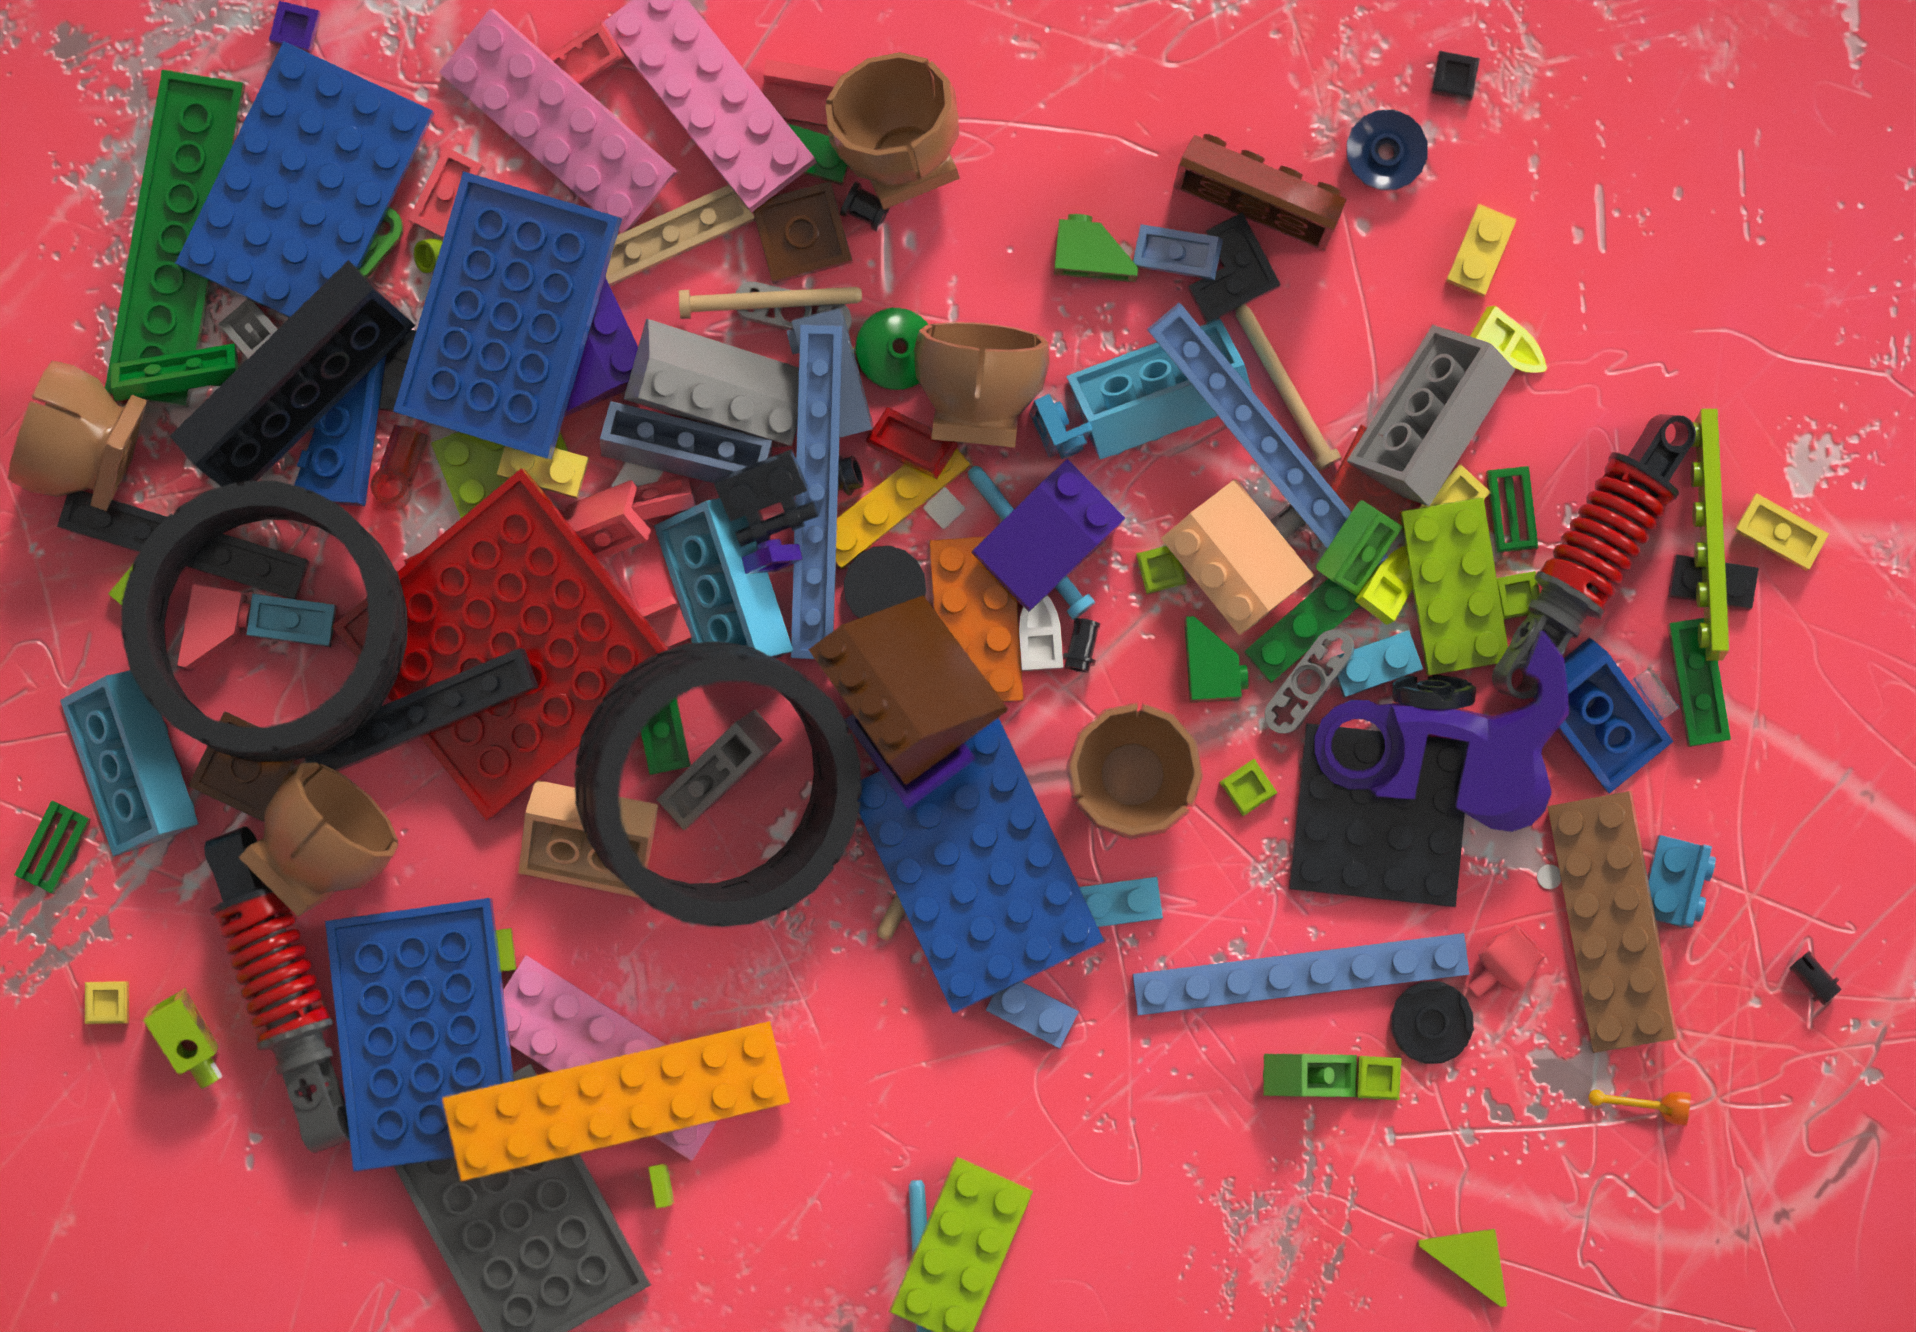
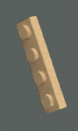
M729 185L617 235L605 277L611 287L755 221L753 213L748 210Z

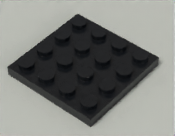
M1305 724L1289 890L1456 907L1465 813L1456 808L1455 801L1467 741L1427 736L1415 799L1380 797L1372 794L1369 789H1348L1333 783L1321 771L1315 756V734L1319 725ZM1339 727L1332 738V752L1335 759L1343 767L1351 770H1366L1373 767L1381 759L1385 750V739L1381 731Z

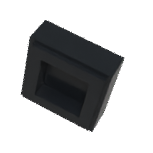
M1439 51L1431 93L1471 101L1480 58Z

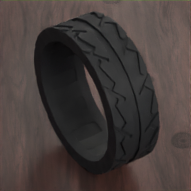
M244 481L238 483L237 486L236 483L205 491L178 507L174 514L171 513L149 535L136 557L132 571H130L122 598L121 632L132 675L149 703L173 727L214 750L229 756L253 762H286L294 758L297 760L327 751L352 736L357 729L359 730L381 708L396 682L407 646V607L399 575L384 549L340 505L312 490H305L303 487L279 481ZM268 519L294 520L319 527L338 538L346 546L359 567L367 592L368 626L364 647L353 672L337 693L320 707L291 722L268 727H238L210 719L187 698L173 675L166 653L164 624L169 598L179 575L198 551L215 537L237 526Z
M717 641L688 643L657 653L656 656L649 657L618 679L601 699L602 702L596 706L582 733L575 763L577 765L574 773L577 811L584 833H587L589 843L604 866L654 909L682 922L710 927L753 924L780 914V911L788 910L813 893L834 869L833 865L840 861L854 833L861 802L857 801L862 794L861 762L853 736L848 734L849 726L836 705L812 681H809L806 676L753 647ZM746 681L771 687L779 691L791 703L804 723L812 747L814 770L809 803L799 826L785 846L765 864L743 876L718 883H685L664 878L645 868L631 848L622 824L619 792L623 767L632 744L649 719L671 700L694 688L717 682Z

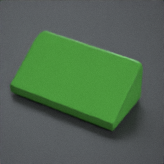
M1360 500L1317 563L1316 569L1333 582L1357 596L1403 526L1370 504Z

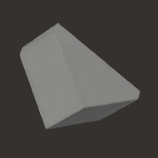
M249 299L244 301L219 323L220 327L247 358L278 330L260 308Z

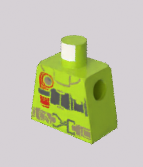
M186 988L148 1010L143 1020L178 1075L190 1070L201 1089L211 1085L223 1076L212 1059L219 1046ZM192 1040L198 1048L188 1051L182 1046L181 1041Z

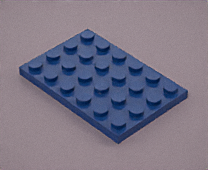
M283 41L175 264L290 318L348 260L360 269L434 116L433 110Z
M463 171L393 412L543 458L552 459L622 218Z
M999 718L965 742L976 759L909 809L904 805L881 771L861 780L862 794L857 801L861 802L859 814L953 1014L1105 942Z
M484 898L325 921L353 1171L359 1172L455 1158L441 1099L514 1081L493 899Z

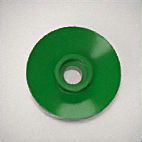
M887 308L869 317L861 326L855 343L856 359L865 376L874 384L889 390H904L919 384L916 378L914 349L919 330L929 324L915 312L904 308ZM894 340H901L905 343L906 351L904 354H898L893 350L892 344Z

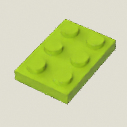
M560 431L555 448L568 451ZM456 432L431 442L461 518L508 480L497 476L504 445L461 432Z

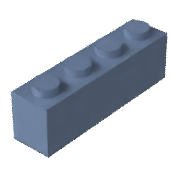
M610 401L600 436L601 456L714 483L715 479L772 457V440L613 401Z

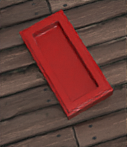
M889 407L885 409L865 440L869 447L935 479L939 477L958 447L957 442L933 440L932 428Z

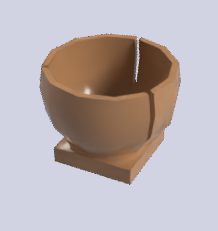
M898 52L867 58L840 76L825 104L829 141L839 158L857 177L870 180L883 210L960 179L957 167L950 155V151L959 137L956 92L950 80L933 61L929 62L928 58Z
M945 322L930 324L921 328L918 332L914 349L915 370L918 382L935 407L932 439L1015 447L1018 416L1036 398L1044 386L1049 367V343L1039 334L1015 327L989 323Z
M52 360L43 372L32 395V399L46 404L44 406L32 401L29 402L11 456L8 479L29 492L54 497L92 489L91 506L107 511L132 462L147 400L131 395L128 403L124 407H120L99 379L74 365Z
M1138 703L1104 709L1078 732L1066 765L1071 797L1078 799L1075 805L1096 828L1127 839L1161 834L1169 830L1190 812L1186 807L1194 806L1203 778L1197 741L1173 714L1142 703L1139 711H1137Z
M300 763L284 777L265 810L264 838L250 845L239 858L299 917L328 900L337 891L362 888L384 870L399 844L391 821L370 795L345 775L323 764Z

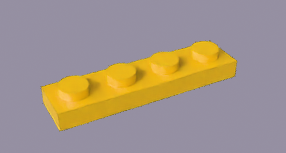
M956 448L937 479L904 464L838 517L836 563L841 570L968 469L970 463Z

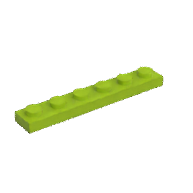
M1701 409L1695 422H1693L1696 429V438L1691 447H1696L1697 462L1691 463L1690 471L1691 486L1698 487L1699 502L1693 503L1692 509L1693 526L1700 527V542L1695 543L1694 561L1696 567H1702V582L1697 583L1696 602L1697 607H1704V623H1699L1698 644L1699 648L1706 649V661H1723L1729 652L1718 409Z

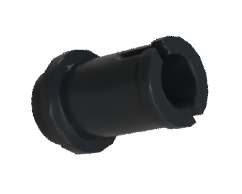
M1074 618L1069 651L1063 654V659L1066 660L1065 668L1089 673L1090 666H1094L1096 662L1092 657L1100 623L1084 618Z
M1808 951L1789 969L1797 975L1814 995L1812 1000L1815 1002L1818 999L1824 1005L1842 989L1837 984L1839 979L1837 977L1833 979L1811 955L1812 953Z

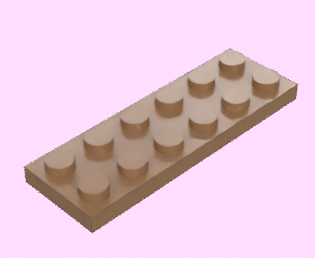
M1632 791L1548 806L1593 1053L1677 1039L1678 1036Z

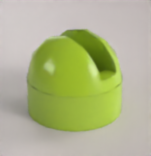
M426 239L416 243L413 255L416 266L423 273L434 272L443 241Z

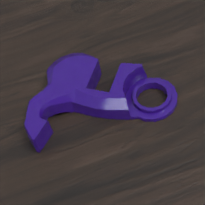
M1539 630L1523 669L1525 675L1534 677L1537 680L1538 690L1536 699L1526 706L1495 716L1461 708L1424 709L1405 706L1399 703L1377 705L1370 700H1349L1339 704L1322 718L1315 734V756L1321 771L1333 783L1348 789H1369L1372 794L1380 797L1415 799L1427 735L1432 734L1467 741L1455 801L1456 808L1491 829L1513 832L1532 826L1546 811L1552 793L1541 754L1542 748L1569 714L1566 668L1562 653L1544 631ZM1352 719H1364L1374 723L1381 730L1385 739V750L1381 759L1373 767L1366 770H1351L1343 767L1335 759L1332 752V738L1335 731L1343 723Z

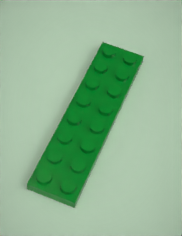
M162 69L105 389L112 396L111 364L199 349L211 281L189 272L175 263L235 142L245 91V84L243 82ZM187 389L180 393L169 392L151 395L142 399L149 402L188 408L192 389Z

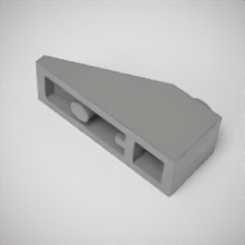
M753 710L736 721L656 800L680 827L685 830L757 766L782 739L756 710Z

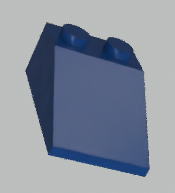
M1589 637L1564 658L1569 714L1557 729V732L1602 787L1610 794L1674 741L1610 654Z

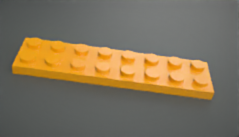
M770 1021L441 1099L461 1182L790 1103Z

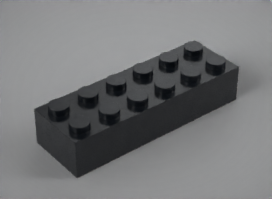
M348 260L216 389L170 437L195 467L221 487L236 483L237 486L238 483L244 481H258L416 325L391 297Z

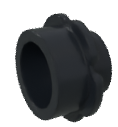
M839 456L838 491L843 489L847 495H852L854 490L864 486L863 474L854 456L844 459Z

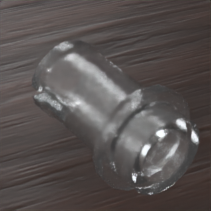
M1652 666L1633 677L1631 681L1658 721H1661L1679 709L1680 706L1675 702L1660 680L1661 672H1655Z

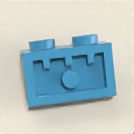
M1050 393L1035 399L1029 411L1049 458L1059 454L1061 459H1065L1084 450L1083 446L1087 444L1086 441L1093 430L1090 423L1088 422L1066 431V425L1069 424L1066 411L1060 401L1053 402Z
M1663 835L1657 836L1648 873L1656 921L1686 929L1692 928L1694 921H1701L1706 904V898L1700 896L1704 880H1711L1716 863V857L1710 856L1712 846L1698 845Z

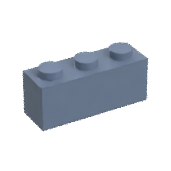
M842 307L792 320L793 329L787 330V336L793 355L800 353L801 324L843 326L840 438L872 430L874 426Z

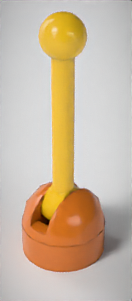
M1595 1089L1589 1093L1588 1100L1593 1106L1609 1103L1656 1109L1660 1111L1662 1117L1667 1122L1674 1125L1687 1126L1691 1093L1681 1091L1670 1092L1661 1101L1604 1095L1601 1090Z

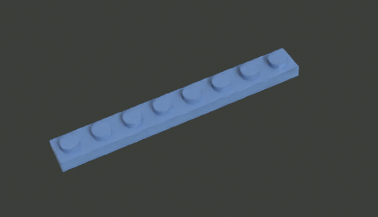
M1176 304L1147 329L1148 332L1318 539L1328 548L1351 514V511L1182 304ZM1386 554L1383 556V558L1377 566H1379L1383 561H1385L1388 558Z
M800 325L796 460L807 483L808 490L796 495L795 499L798 506L813 501L819 516L806 521L804 527L794 530V544H799L803 560L793 565L791 636L793 651L791 652V658L814 659L808 649L834 631L843 326Z
M1464 933L1132 974L1138 1016L1470 975Z

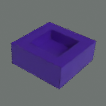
M279 1L269 37L270 43L281 46L283 41L311 53L321 16L320 11Z
M780 539L761 542L756 545V552L742 557L745 574L776 572L803 560L799 544L782 545Z

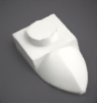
M1048 595L1030 612L1024 607L1022 609L1019 624L1022 671L1063 669L1061 625L1055 606Z

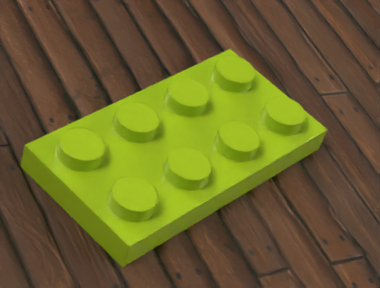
M1478 497L1400 511L1426 674L1435 675L1497 664L1507 650L1508 643L1484 498Z
M955 1157L888 1312L932 1332H973L1033 1191L966 1160Z

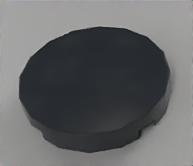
M892 546L872 547L859 554L848 567L844 580L845 600L853 615L859 619L919 596H925V574L918 561L905 550Z
M1414 675L1399 678L1392 683L1393 701L1405 706L1424 709H1457L1468 707L1475 703L1476 687L1468 682V680L1462 678L1432 675V677L1428 676V680H1422L1417 683V677Z
M1440 981L1420 982L1407 988L1395 1001L1390 1014L1391 1034L1397 1047L1409 1058L1424 1064L1444 1063L1457 1057L1468 1045L1474 1031L1473 1011L1467 998L1456 988Z

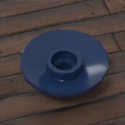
M1395 109L1376 110L1363 116L1352 127L1346 142L1347 161L1353 174L1365 185L1377 190H1398L1411 184L1422 173L1428 158V141L1422 127L1410 115ZM1382 146L1390 147L1393 151V157L1382 159L1378 154V149Z

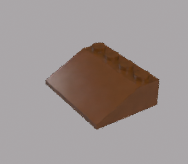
M1204 134L1203 138L1196 135L1193 136L1179 163L1173 185L1174 188L1235 214L1243 212L1247 219L1325 251L1347 200L1339 196L1341 191L1338 188L1324 182H1318L1317 186L1301 180L1303 175L1300 172L1286 166H1280L1279 170L1263 164L1265 159L1248 150H1242L1241 154L1225 148L1227 143L1210 134Z
M924 595L842 624L808 649L905 785L1008 711L1007 707Z

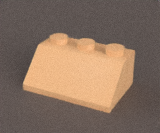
M1237 479L1230 482L1196 508L1161 538L1238 635H1241L1257 624L1314 576Z
M536 780L525 812L518 873L640 898L604 866L589 843L587 833H584L577 811L575 788ZM619 797L621 820L629 844L643 866L647 868L654 838L658 804Z

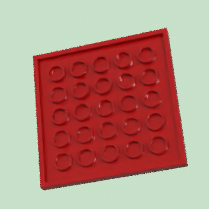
M521 468L397 571L407 607V646L400 672L388 694V698L391 701L397 700L518 648L525 649L539 688L420 737L483 818L488 821L530 788L536 780L542 778L579 747L582 733L596 706L602 702L601 699L622 675L647 658L656 656L657 653L669 649L526 469ZM367 597L332 626L357 658H359L364 647L369 620Z

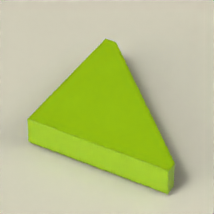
M1494 1228L1417 1240L1420 1248L1498 1306H1507Z

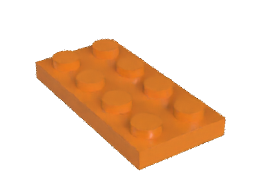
M986 537L930 540L934 610L1001 701H1023L1017 599L971 553Z

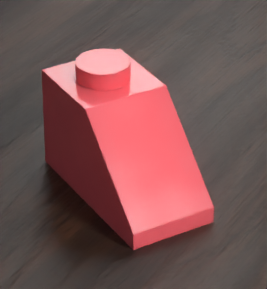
M192 584L177 666L192 671L240 637L241 629L248 627L251 604L247 603L248 596L242 592Z

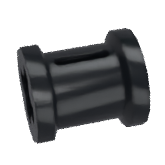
M855 181L842 205L840 215L844 217L851 215L870 224L871 229L878 232L890 208L883 210L878 197L862 189L861 183Z

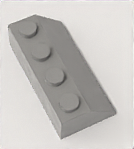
M646 319L624 399L691 421L772 440L773 447H787L793 444L798 424L799 367Z
M1432 325L1350 454L1347 462L1399 496L1430 506L1514 373L1515 368L1491 343Z

